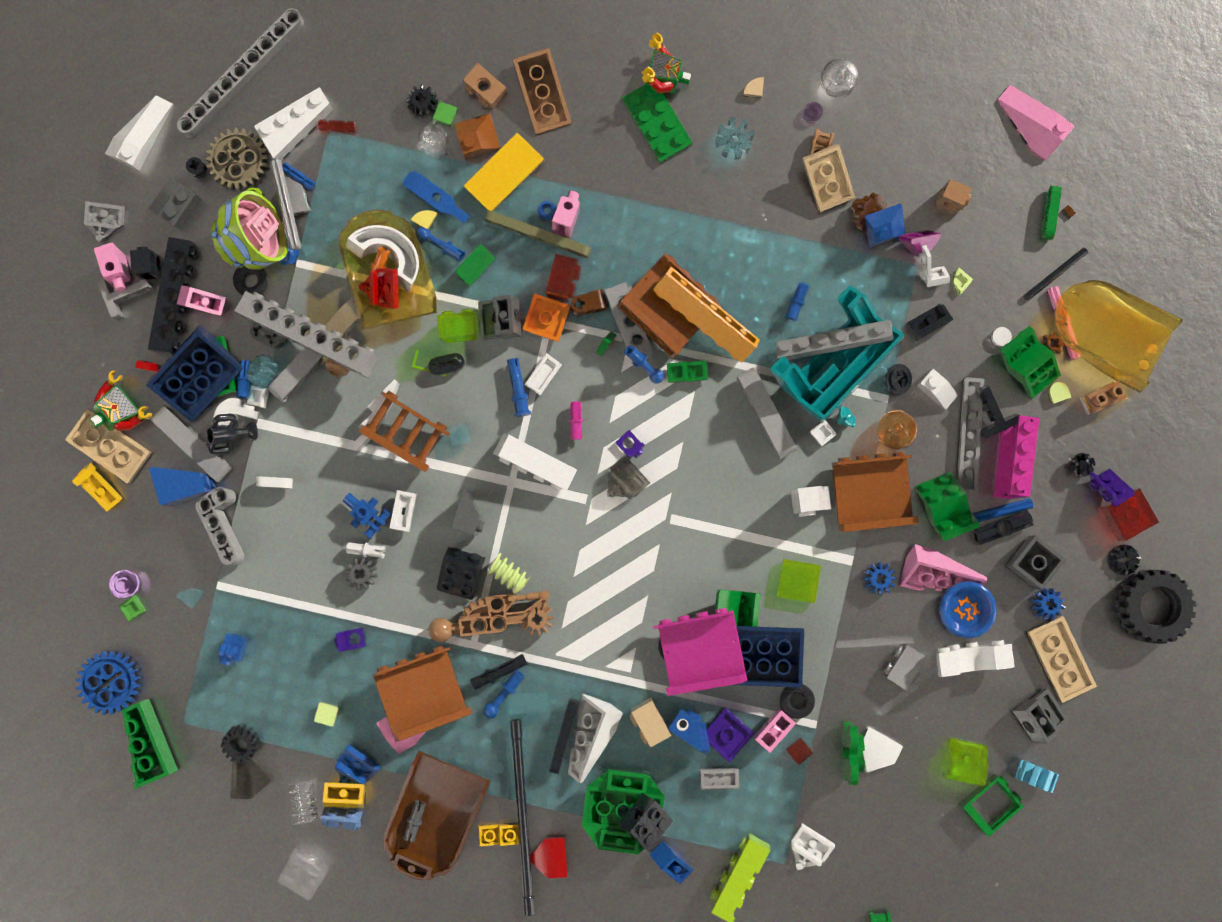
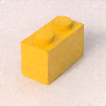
M324 783V807L364 808V784Z

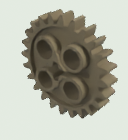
M237 128L234 129V133L227 129V135L220 132L221 138L214 137L216 143H209L212 150H206L211 155L205 158V160L210 162L207 165V168L212 170L210 175L212 177L215 176L214 180L217 183L221 181L223 187L228 184V188L231 190L234 185L237 190H240L241 185L247 189V183L255 186L253 180L261 181L258 175H265L262 168H268L267 164L264 163V161L269 160L264 155L268 153L266 148H263L265 144L262 141L259 142L260 138L258 136L254 137L252 131L247 134L244 128L241 130V133ZM241 143L238 149H233L234 144ZM250 155L255 156L252 162H247V158ZM223 156H228L226 162L220 163V159ZM235 157L240 158V160L237 162ZM241 169V173L238 176H234V171Z

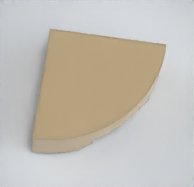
M764 77L755 78L750 81L745 87L743 96L762 98Z

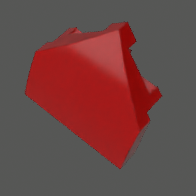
M377 268L371 271L369 277L358 286L370 298L372 306L378 305V307L391 309L399 308L398 269Z
M565 836L543 839L530 855V861L547 878L568 877Z

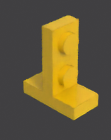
M91 461L76 474L72 482L77 487L81 485L106 511H109L122 500V497L95 470L97 466Z

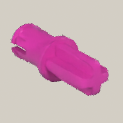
M579 401L570 403V420L568 422H570L571 440L582 439V422L584 420H582V403Z

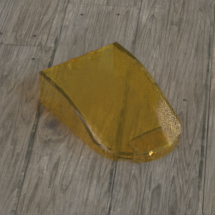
M370 210L351 218L347 226L340 233L339 248L361 330L437 313V296L416 233L411 224L405 218L395 216L392 212L386 210ZM381 225L394 228L403 233L416 249L419 260L418 273L409 293L398 286L399 308L391 309L378 307V305L372 306L370 298L358 287L369 277L372 269L371 263L374 262L377 254H367L361 259L346 248L348 237L363 227ZM388 256L386 268L397 269L394 261Z
M1088 280L1068 288L1058 300L1054 311L1056 331L1069 348L1102 373L1139 393L1149 385L1148 378L1173 331L1183 321V319L1108 282L1099 280Z

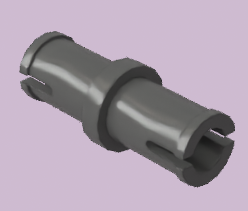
M419 800L414 801L411 815L407 818L408 824L403 836L404 840L408 841L410 836V842H415L418 828L423 822L421 818L426 806L425 802L421 801L419 807Z

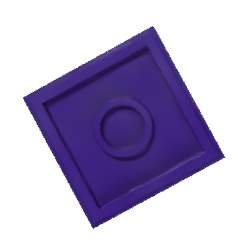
M726 707L706 728L709 745L729 763L755 734Z

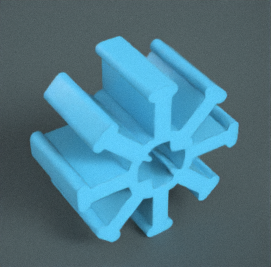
M1020 760L1014 778L1053 793L1059 774Z

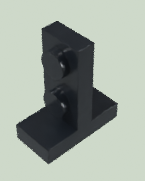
M985 385L979 388L980 394L978 396L983 405L986 404L989 410L986 411L991 422L994 421L993 424L981 429L984 437L989 438L1018 424L1019 414L1015 413L1006 418L1003 417L989 386Z

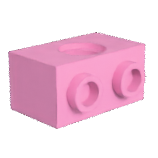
M181 285L177 304L221 316L226 297Z

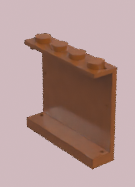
M665 253L616 306L673 359L700 328L694 323H690L682 313L674 310L671 304L665 299L658 297L653 290L670 267L674 268L718 306L721 307V305L713 295H709L705 291L701 283L691 278L690 273L686 269H682L672 256Z
M895 452L893 457H887L885 453L875 454L874 459H868V455L856 456L854 461H850L849 457L838 458V462L832 463L839 532L919 524L918 516H913L907 464V458H912V455H905V452Z
M443 646L431 649L432 653L425 655V652L413 656L414 660L408 662L406 658L395 662L396 666L388 668V665L377 668V673L372 675L395 742L472 714L471 708L465 705L447 653L450 650L449 647L443 649Z

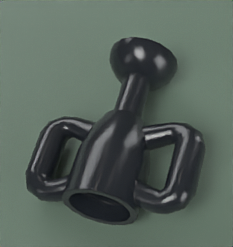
M234 414L216 415L212 421V426H208L206 430L210 454L229 453L233 448L232 440L238 436H247L248 439L256 441L258 437L256 423L250 422L246 428L235 429L237 418ZM231 421L229 425H218L219 422ZM227 443V446L215 447L217 444Z

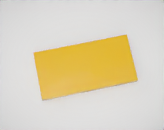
M516 133L464 185V188L487 210L494 211L545 160L525 139Z

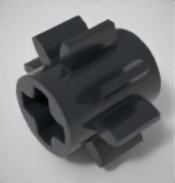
M1079 453L1072 458L1073 463L1070 464L1072 472H1076L1077 476L1085 477L1089 473L1094 472L1093 466L1096 463L1094 458H1090L1089 454Z

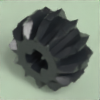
M422 84L420 89L414 86V92L408 91L410 97L406 98V103L409 104L407 106L408 110H412L414 116L419 113L420 118L424 117V113L427 116H431L430 110L436 111L434 105L438 104V100L435 99L437 96L436 92H431V87L425 89ZM420 99H425V101H423V104L419 103V101L421 102Z

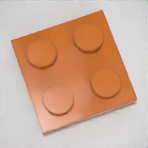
M534 293L522 331L559 342L571 305Z

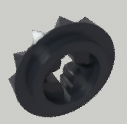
M903 364L892 365V367L887 369L888 372L884 376L886 377L885 385L888 386V391L894 394H904L911 387L912 374L909 368ZM897 376L903 377L898 382H894Z
M1119 545L1111 551L1109 563L1116 573L1129 575L1135 573L1137 568L1140 567L1141 558L1139 557L1138 550L1131 545ZM1125 554L1126 557L1132 558V560L1127 562V565H1125V562L1118 561L1124 558Z

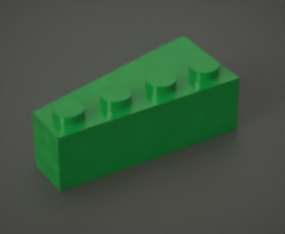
M146 699L122 709L125 733L128 735L129 741L128 752L131 753V771L134 773L135 779L133 783L134 790L178 771L150 700Z

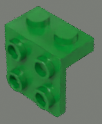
M719 589L716 594L715 610L726 608L727 611L733 610L736 626H758L761 594Z

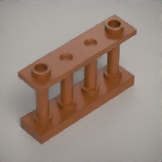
M388 390L387 393L382 391L380 395L386 398L371 423L366 426L361 424L357 431L426 473L429 465L425 463L427 461L426 457L441 433L449 436L450 433L446 431L447 426L439 421L436 424L399 402L397 400L399 396ZM393 402L400 406L402 410L387 434L380 436L376 433L378 430L376 428ZM411 413L419 419L403 445L400 444L398 447L393 444V437L407 415ZM427 423L435 428L420 454L414 457L409 453V448L424 424Z

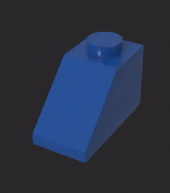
M664 841L656 846L650 854L660 869L679 884L694 871Z

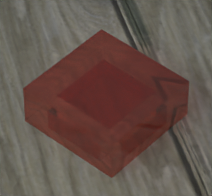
M801 737L785 749L798 765L813 754Z

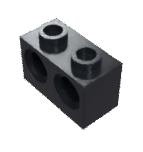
M145 246L136 247V250H130L131 273L146 280L161 279V256Z

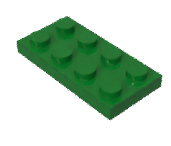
M645 85L622 97V101L659 163L664 162L693 144L663 93L659 94L655 90H647Z

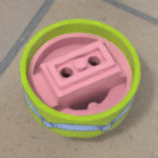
M244 191L224 203L218 210V219L211 225V239L214 241L215 250L221 255L223 261L236 268L246 266L249 269L260 270L282 260L286 256L289 242L284 222L275 207L264 196L254 191Z

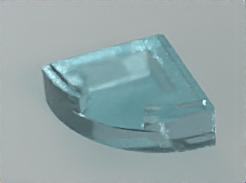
M186 589L177 594V597L190 608H193L205 593L198 589Z

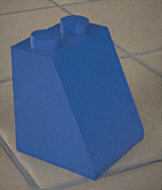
M157 467L149 468L161 506L172 507L200 498L216 488L214 479L208 474Z

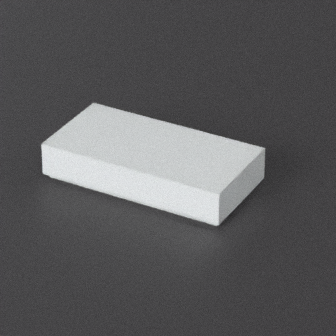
M546 353L524 385L541 396L562 364Z

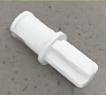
M350 542L346 545L347 554L362 555L364 558H367V556L384 558L385 556L383 554L386 551L385 546Z

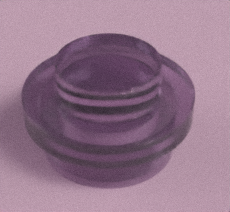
M810 102L804 109V115L810 121H817L823 115V108L817 102Z

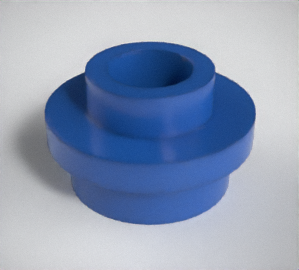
M544 201L538 206V214L544 220H551L557 208L553 202ZM549 208L551 212L545 214L544 209Z

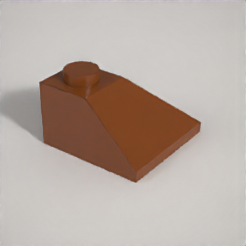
M490 113L454 124L465 160L501 149Z

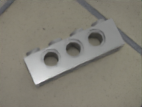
M624 282L604 290L625 348L631 345L640 353H644L647 358L653 356L655 347L652 339L648 340L646 333L636 324L633 327H628L625 321L629 317L616 306L632 287H628L627 283ZM640 336L643 342L640 345H635L632 342V338Z

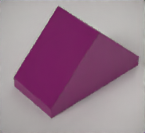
M931 230L899 235V240L912 255L918 257L922 253V246L926 245L930 252L941 238V233Z

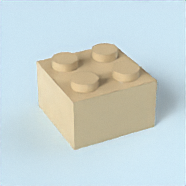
M651 697L631 708L632 714H630V719L635 727L639 726L641 729L639 735L645 745L648 743L652 747L671 736Z

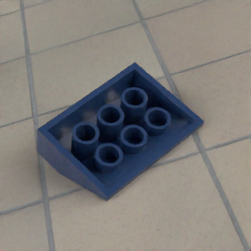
M199 325L150 377L146 386L192 423L243 367L213 335Z
M736 626L747 681L734 685L802 688L804 628Z

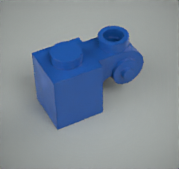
M227 633L224 642L218 648L219 663L231 665V663L236 664V661H243L249 638Z

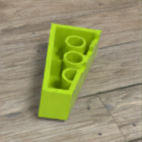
M750 833L747 838H742L738 846L740 848L737 855L733 854L729 861L730 867L728 871L724 870L719 879L720 885L718 888L714 887L710 894L711 913L727 922H734L735 909L742 907L745 890L750 891L755 880L754 873L759 874L770 852V844Z

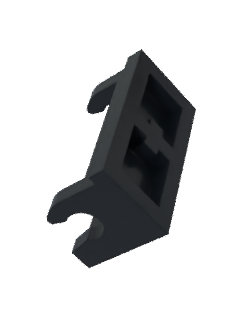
M938 304L907 322V325L916 341L954 319L944 304Z

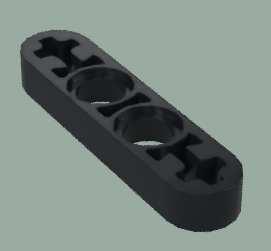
M569 698L549 770L551 773L559 774L579 700Z

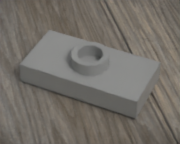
M739 768L699 769L700 790L739 789Z

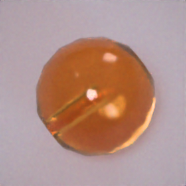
M892 410L880 418L877 425V434L879 440L885 446L891 449H903L914 441L917 435V425L915 419L909 413L902 410Z

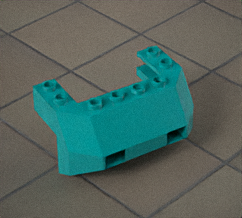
M851 285L837 298L849 319L839 330L884 321L877 316L867 296ZM892 326L893 340L814 355L801 369L794 363L790 365L786 357L782 356L773 364L770 371L783 390L808 413L823 423L887 358L905 334Z

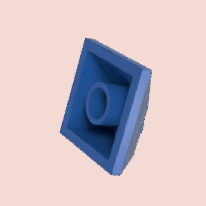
M901 203L865 216L870 248L898 239L899 235L905 234Z

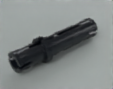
M521 654L495 668L486 669L484 673L471 678L470 681L473 688L477 690L486 684L495 683V680L528 664L524 655Z

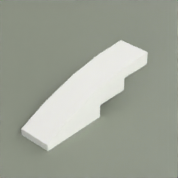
M394 379L383 392L387 393L389 390L396 394L400 384ZM379 394L368 406L373 413L362 425L366 426L371 423L386 399L384 396ZM390 406L389 409L387 410L386 414L384 415V417L382 418L381 422L379 423V425L377 426L376 429H378V428L381 426V424L383 423V421H384L386 415L388 414V412H389L391 406ZM362 434L351 446L360 452L371 439Z

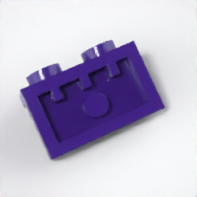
M1110 468L1098 476L1094 472L1089 473L1091 488L1101 493L1102 498L1106 502H1110L1114 507L1135 495L1134 490Z

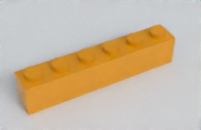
M670 267L653 288L658 297L665 299L674 310L682 313L690 323H694L699 327L703 334L710 336L719 347L727 350L734 359L742 363L756 349L760 339L674 268Z

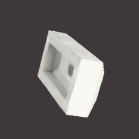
M397 490L390 523L391 529L410 532L417 494ZM403 508H406L405 514L403 515Z

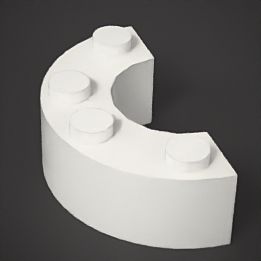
M372 225L363 227L348 237L346 248L361 259L367 254L377 253L378 247L389 249V257L394 261L398 269V286L408 293L411 291L418 273L419 260L414 245L403 233L391 227Z
M1004 640L992 641L990 645H978L977 642L965 643L966 647H960L959 644L948 645V647L938 648V651L935 652L939 677L960 675V673L969 671L1014 668L1012 644H1004Z

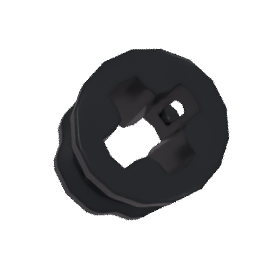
M191 157L186 162L187 171L194 177L199 179L206 176L208 168L202 160L197 157Z

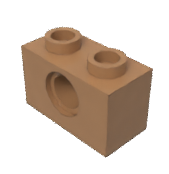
M479 63L463 79L464 89L472 96L475 94L479 98L478 101L486 108L489 106L493 110L507 94V88ZM482 85L489 86L486 91L479 90Z
M950 179L941 189L935 205L956 214L959 210H963L965 205L967 206L970 202L972 195L969 193L972 188Z

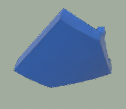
M350 745L338 756L337 764L335 765V770L338 771L340 776L339 783L365 784L380 768L379 764Z

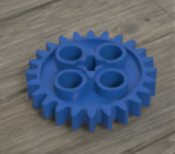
M105 651L101 653V656L94 654V659L88 658L89 664L81 665L85 670L78 671V674L82 677L76 679L77 682L81 683L76 689L82 690L78 697H85L82 704L89 702L87 709L95 707L94 713H98L102 709V715L107 714L108 710L110 714H115L116 710L121 712L123 707H129L128 701H135L132 695L139 694L135 688L141 686V684L136 683V680L140 679L141 676H135L139 669H132L135 662L127 663L129 657L122 659V653H118L115 656V651L109 652V655ZM109 664L113 667L112 674L108 673L107 666ZM120 671L122 672V674L119 677L115 678L109 683V686L102 688L98 692V694H95V691L97 689L103 687L105 684L108 683V679H112ZM93 677H96L98 680L97 686L92 684ZM120 679L125 682L124 689H121L119 686ZM105 692H108L110 695L109 701L104 699Z

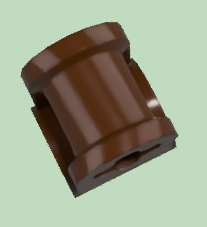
M603 289L575 296L571 301V311L576 316L597 313L608 309ZM577 302H580L582 309L575 307Z

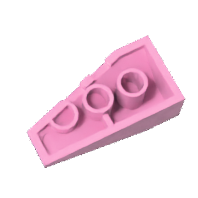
M1009 85L998 99L1008 117L1017 126L1019 134H1022L1026 140L1029 149L1044 161L1074 128V125L1059 113L1012 85Z
M915 544L906 556L900 586L917 591H924V588H935V591H942V588L948 589L959 582L965 581L984 585L987 577L933 549Z

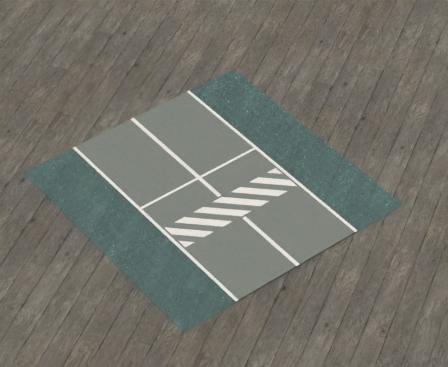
M334 131L329 132L310 206L311 212L308 214L286 307L295 312L294 315L298 317L302 314L311 319V323L316 324L318 322L325 326L353 294L358 292L370 303V298L358 286L369 277L372 269L371 263L374 262L377 253L367 254L361 259L346 248L348 237L363 227L381 225L394 228L403 233L416 249L419 260L418 273L409 293L398 286L399 308L391 309L373 305L369 312L344 338L347 340L349 337L359 343L358 346L362 348L366 345L375 350L374 354L379 360L368 379L351 370L347 376H341V378L334 377L327 372L328 369L325 366L326 358L286 402L282 403L269 392L266 408L261 407L257 421L258 437L256 441H252L231 526L244 552V561L237 566L222 563L184 716V723L227 733L233 726L236 727L241 724L242 728L243 725H247L246 729L253 728L251 732L254 733L256 731V737H259L261 742L337 759L342 751L350 745L379 764V769L402 775L408 774L418 751H421L490 780L491 782L486 794L516 801L510 720L521 719L526 804L583 817L587 784L605 771L614 769L645 773L652 778L665 795L663 809L673 820L663 836L738 853L740 850L738 846L742 838H747L750 833L770 844V852L766 860L785 863L789 853L860 531L839 532L832 463L838 462V458L849 457L850 461L856 460V456L868 455V459L875 458L890 395L888 386L885 385L886 377L884 376L888 372L887 369L897 363L901 341L841 405L851 410V413L856 418V426L852 428L845 424L839 425L837 422L839 418L838 408L826 420L837 435L822 447L809 433L821 422L783 390L770 371V368L778 361V341L839 330L849 320L837 300L849 285L867 296L879 318L884 321L890 320L892 326L903 333L917 266L907 262L528 176L493 211L552 233L553 219H542L538 214V206L544 201H551L557 208L562 196L567 197L569 191L577 192L579 194L580 208L570 239L592 248L589 258H584L484 221L483 218L487 209L464 188V185L483 165ZM412 171L418 172L453 197L456 206L470 216L465 224L451 214L439 212L404 186L403 180L408 173ZM435 195L433 197V200L438 202L440 200V196ZM549 208L544 209L545 214L551 212ZM425 210L436 212L438 215L429 228L430 234L445 243L451 241L452 245L465 251L464 258L458 262L448 255H443L442 249L430 242L419 241L415 236V232L421 226L412 222L411 218L418 212ZM481 244L496 259L469 286L456 275L455 271ZM666 253L672 256L682 269H686L693 280L701 283L705 291L718 300L724 311L754 334L760 341L756 349L742 363L734 359L727 350L719 347L710 336L703 334L700 329L673 359L653 341L655 347L653 356L647 358L646 361L654 369H660L664 373V380L659 384H655L650 381L649 374L642 367H635L631 364L629 357L624 354L626 348L608 301L607 310L582 316L574 315L570 308L559 342L522 331L534 293L571 305V301L575 296L594 290H606L624 282L627 283L628 287L631 286L633 288ZM388 256L386 268L397 269L394 261ZM805 283L809 286L804 299L805 305L801 307L797 321L787 319L785 316L791 304L790 299L793 298L798 284ZM510 294L518 298L522 336L508 339L481 340L478 302ZM577 302L575 307L582 309L580 302ZM630 318L625 321L628 327L635 326V323ZM612 331L617 336L601 357L596 353V350L608 333ZM634 336L632 342L635 345H640L643 339L640 336ZM285 338L283 347L275 349L266 389L269 388L271 383L304 347ZM417 349L419 353L415 365L429 369V360L443 355L458 353L465 360L462 370L448 373L446 377L434 375L411 366ZM358 353L354 354L352 358L355 359ZM547 353L560 362L562 366L540 396L524 384ZM813 356L788 360L790 365L792 363L796 364L801 369ZM455 357L454 361L449 362L448 365L454 364L455 367H458V363H460L461 360H458L457 357ZM512 358H519L523 387L528 395L527 403L531 415L524 417L514 416L516 411L514 402L511 400L513 390L507 360ZM437 361L435 362V366H432V369L440 371V367L446 365L439 364ZM707 361V381L668 383L667 363ZM753 367L759 374L797 448V451L781 459L777 457L736 377ZM394 379L400 384L396 393L399 396L397 398L399 402L435 424L439 421L447 426L446 431L450 433L449 436L441 433L429 452L425 462L429 465L426 473L373 440H370L360 452L351 446L362 435V433L357 431L358 428L373 413L368 406ZM573 401L582 403V420L584 422H582L581 440L570 439V422L568 420H570V403ZM395 403L392 404L383 423L378 428L377 434L380 436L387 434L402 410L400 406ZM409 413L393 437V444L398 447L400 444L403 445L419 418ZM427 423L424 424L409 448L411 455L415 457L417 454H420L435 428ZM628 430L641 443L645 444L644 452L637 459L635 457L629 459L615 443ZM508 434L577 469L568 489L557 491L550 487V482L544 480L542 483L533 478L534 474L530 472L524 474L516 470V465L510 463L508 466L500 462V457L494 455L493 452L502 435ZM625 438L623 446L627 449L634 446L633 439ZM256 476L293 479L292 489L256 486ZM815 486L829 487L832 509L816 511V515L799 517V513H793L792 490ZM397 490L417 494L410 532L390 528ZM463 491H467L472 495L483 516L482 521L485 524L482 533L478 532V535H472L452 528ZM348 493H351L359 501L365 499L369 502L374 497L379 501L375 506L379 511L377 515L380 516L383 509L391 514L386 519V524L384 526L381 524L379 527L381 530L379 532L376 531L372 539L364 534L370 525L363 526L360 523L355 528L350 524L354 519L349 514L352 509L342 502ZM403 508V515L405 514L406 508ZM349 542L369 543V545L385 546L386 548L385 553L383 552L385 554L384 558L371 556L366 558V563L369 560L373 561L370 568L377 567V570L372 571V574L378 575L377 578H371L375 584L371 585L368 583L369 589L365 590L362 585L361 590H357V584L352 588L349 586L352 580L345 581V578L350 577V574H345L344 571L351 570L347 564L352 563L354 565L353 559L357 558L360 562L363 557L362 555L346 553V545ZM448 547L459 548L462 551L486 557L479 575L475 596L472 600L437 590L443 557ZM500 553V560L507 557V565L512 562L514 563L513 570L520 567L519 574L524 571L526 572L525 579L531 576L524 588L517 594H513L514 587L509 590L507 589L508 582L501 585L502 578L495 580L496 573L491 576L488 575L490 565ZM364 570L357 571V574H359L357 575L358 578L365 577V574H363L365 573ZM719 589L760 593L758 627L804 628L803 684L812 690L815 697V706L812 712L804 718H791L796 724L771 753L752 736L730 763L711 746L709 754L700 752L671 731V736L652 747L648 743L645 745L639 735L641 729L639 726L635 727L630 719V714H632L631 708L651 697L668 729L681 709L684 711L690 709L702 716L701 721L705 723L707 728L726 707L756 734L778 708L782 710L780 695L785 687L728 685L667 696L666 688L670 684L665 660L661 657L658 650L659 629H654L653 626L658 625L660 620L669 618L673 622L678 621L677 617L689 615V618L697 617L696 613L708 611V615L714 614L716 594ZM543 590L548 591L550 597L547 599V605L552 610L547 614V617L554 616V619L547 620V622L553 624V626H544L548 633H545L541 628V636H537V629L534 630L533 635H530L532 627L530 626L527 630H523L520 623L510 624L505 631L499 633L460 637V634H453L445 642L434 641L428 632L430 623L436 618H445L451 623L459 622L460 615H463V608L467 607L471 601L473 603L478 601V598L483 600L487 596L524 595ZM500 599L492 601L493 609L498 610L502 607ZM539 600L515 601L507 613L525 611ZM535 607L536 614L535 618H532V622H536V625H540V621H543V617H539V614L537 613V607ZM495 619L494 627L496 629L503 628V619ZM478 620L475 622L474 627L480 632L484 629L485 624L483 621ZM363 628L366 647L339 652L334 641L336 633ZM227 633L249 638L243 661H236V664L225 665L219 663L218 648L224 642ZM353 633L350 635L349 640L352 644L356 645L360 642V636L357 633ZM443 646V649L449 647L450 650L447 653L465 705L471 708L472 714L426 731L414 746L398 754L387 742L376 724L385 718L386 714L372 675L377 673V668L388 665V668L396 666L395 662L406 658L408 662L414 660L413 656L425 652V655L432 653L431 649ZM523 654L528 665L517 670L525 678L517 686L515 693H509L498 707L497 716L492 719L486 718L483 714L484 706L495 700L504 688L502 683L506 682L514 671L495 680V683L486 684L477 690L473 688L470 679L481 675L488 668L490 670ZM795 693L790 698V704L793 708H801L805 703V698L800 693ZM582 694H586L612 704L623 714L616 732L584 781L579 783L568 774L570 753L575 744L573 730L577 729L578 721L575 717L559 774L551 773L549 770L569 698L579 700L580 702ZM319 702L339 707L333 727L314 722ZM739 768V789L700 790L699 769ZM621 805L618 808L620 814H626L629 810L626 805Z

